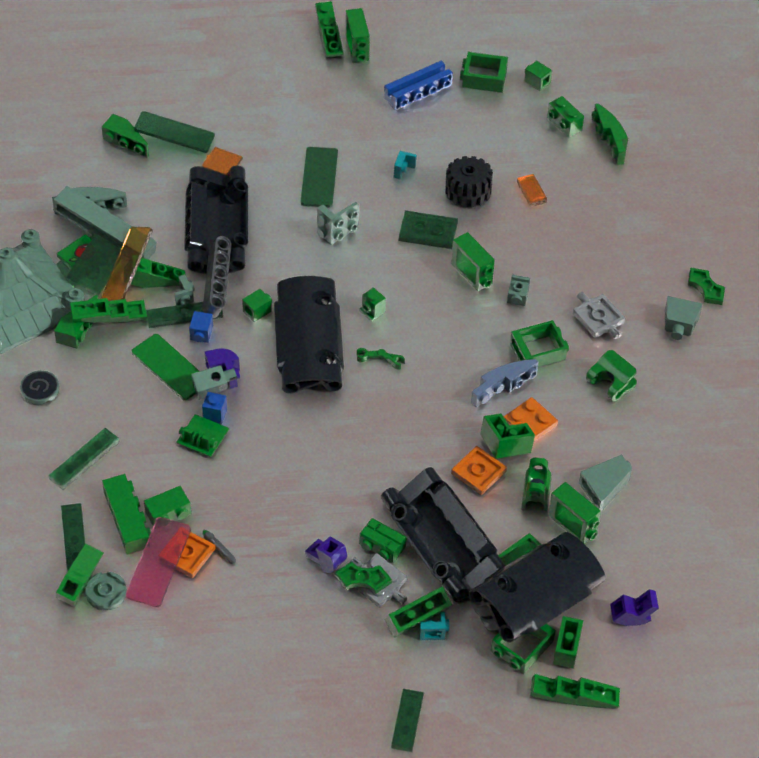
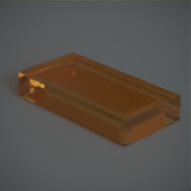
M534 174L517 178V184L530 207L547 203V197Z

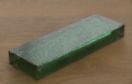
M403 689L391 744L392 749L413 752L424 692Z

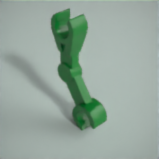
M365 348L357 349V361L365 362L368 358H379L388 361L395 369H401V364L397 362L405 364L403 356L389 354L384 349L377 351H367Z

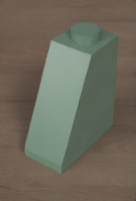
M619 455L581 471L579 484L591 502L599 510L603 511L629 482L632 466L622 455Z

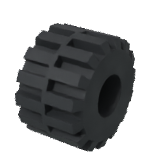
M462 156V159L456 158L454 163L450 162L446 170L445 192L447 198L453 200V203L456 205L461 204V207L471 206L472 208L476 207L477 204L483 205L484 201L489 200L492 191L493 171L490 169V164L485 163V160L481 158L476 159L475 156L471 158Z

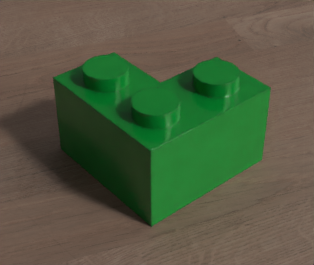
M502 413L483 417L480 435L495 459L531 453L535 434L527 423L509 426Z

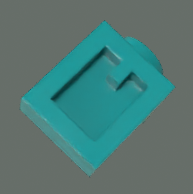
M399 151L394 165L393 178L401 179L402 173H406L407 167L415 169L417 155Z
M445 612L440 613V622H420V640H445V633L449 632V619H445Z

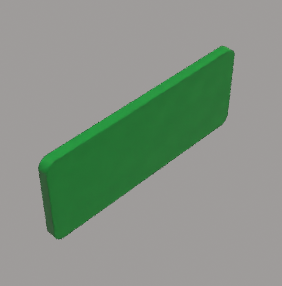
M153 334L132 349V355L182 400H188L196 394L191 374L200 371L159 334Z

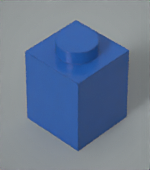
M194 311L189 327L190 340L209 343L213 329V314Z
M207 392L202 406L203 417L222 425L227 412V396Z

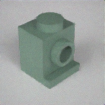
M512 274L507 303L525 306L530 285L529 277Z

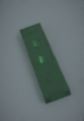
M203 302L146 310L149 328L189 323L192 320L194 311L203 312ZM221 310L219 315L213 319L223 318V311Z
M104 428L49 474V480L64 490L120 442L119 437L107 428Z
M81 503L61 505L67 572L85 545Z

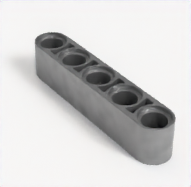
M224 236L216 238L208 254L203 312L213 314V318L219 315L226 303L231 242Z

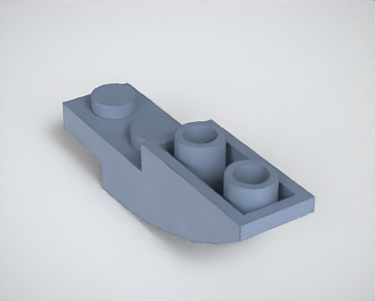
M536 359L517 361L500 366L481 376L480 386L472 391L471 404L475 407L484 404L490 397L502 392L504 388L509 393L515 388H520L525 381L533 379L537 375L539 361Z

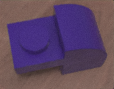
M224 348L205 351L207 369L221 366L223 371L234 368L237 379H240L239 357L233 351ZM237 379L228 382L230 389L238 387Z
M331 536L324 542L317 539L305 550L306 557L321 565L322 571L326 573H332L347 559L345 544Z
M651 589L636 599L623 594L610 604L613 622L624 626L646 624L652 621L651 614L659 609L656 591Z

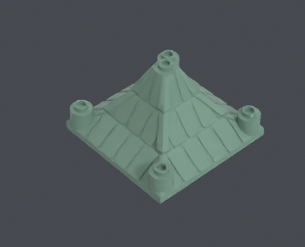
M33 229L25 230L21 234L22 244L15 248L6 247L0 249V354L55 329L61 318L71 311L70 302L85 301L83 291L73 288L42 247L39 233Z

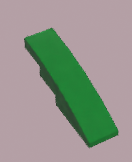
M108 298L70 302L73 321L110 323L147 320L144 300L126 302V299L108 301Z
M534 674L531 682L530 696L578 706L618 708L620 688L582 677L576 681L562 676L552 679Z

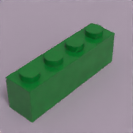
M125 474L102 480L103 492L126 554L150 548L149 539H152L150 528H146L144 525L146 523L144 512H139L140 503L138 497L133 496L134 487L132 481H128Z

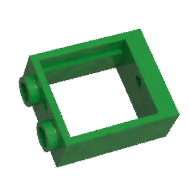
M363 9L346 10L345 35L352 62L369 61L370 34Z
M468 52L467 58H463L462 68L464 70L460 72V80H463L462 88L503 93L508 57ZM472 66L499 70L498 77L469 73V69Z
M468 232L453 239L451 264L477 291L489 287L493 282L495 259Z
M553 320L511 331L510 344L519 361L536 359L539 361L538 367L566 360L569 346L567 341L563 340L561 330L555 325ZM550 337L555 349L531 355L525 343Z
M564 482L551 493L548 516L584 544L589 540L595 539L598 534L601 510L567 482Z
M545 624L531 634L541 640V643L526 659H523L503 645L506 641L502 639L500 633L492 639L491 651L497 658H502L509 663L511 668L525 674L553 643L556 630Z

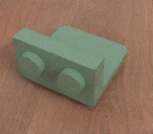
M354 202L337 214L331 212L323 204L317 208V233L330 244L340 241L344 236L358 228L359 204L357 202Z

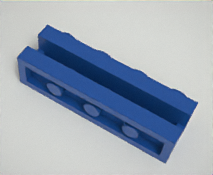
M441 60L384 85V99L394 110L405 107L410 103L451 86L453 72L450 69L445 70V64Z

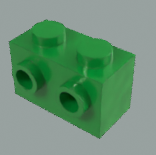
M563 96L549 103L547 118L568 138L582 131L584 115Z

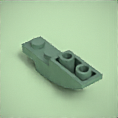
M103 187L71 188L107 210L127 207L126 193L123 191Z

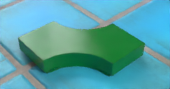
M690 268L688 286L699 290L703 295L705 303L722 305L725 287L716 284L711 279L708 270Z
M350 562L335 572V577L346 590L354 587H365L376 594L392 583V579L380 565L373 568H362Z

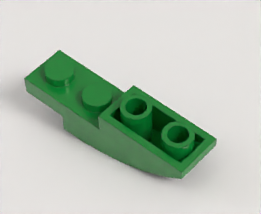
M332 1L315 3L318 29L326 57L343 55Z
M595 104L591 115L592 121L596 123V132L600 134L602 141L607 140L608 146H611L612 158H615L617 165L624 164L628 143L627 134L612 113L600 104Z

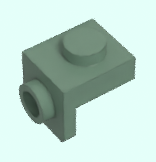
M186 274L178 276L180 291L174 293L176 307L194 302V285L192 281H188Z

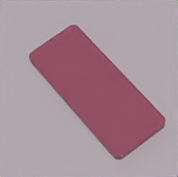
M163 517L156 519L127 590L126 596L128 599L156 608L161 606L191 532L189 525Z

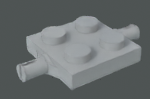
M584 292L579 293L577 298L580 299L582 304L573 309V315L590 334L596 338L610 332L615 339L620 338L621 333L616 327L625 323V317L604 294L596 298H588Z
M378 553L364 564L356 557L350 561L362 568H373L380 565L392 579L390 585L376 594L365 587H354L379 608L392 598L396 599L401 605L407 601V597L399 592L400 587L407 581V576Z

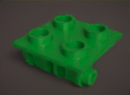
M195 414L187 426L180 428L179 434L181 436L176 443L212 457L229 431V428Z

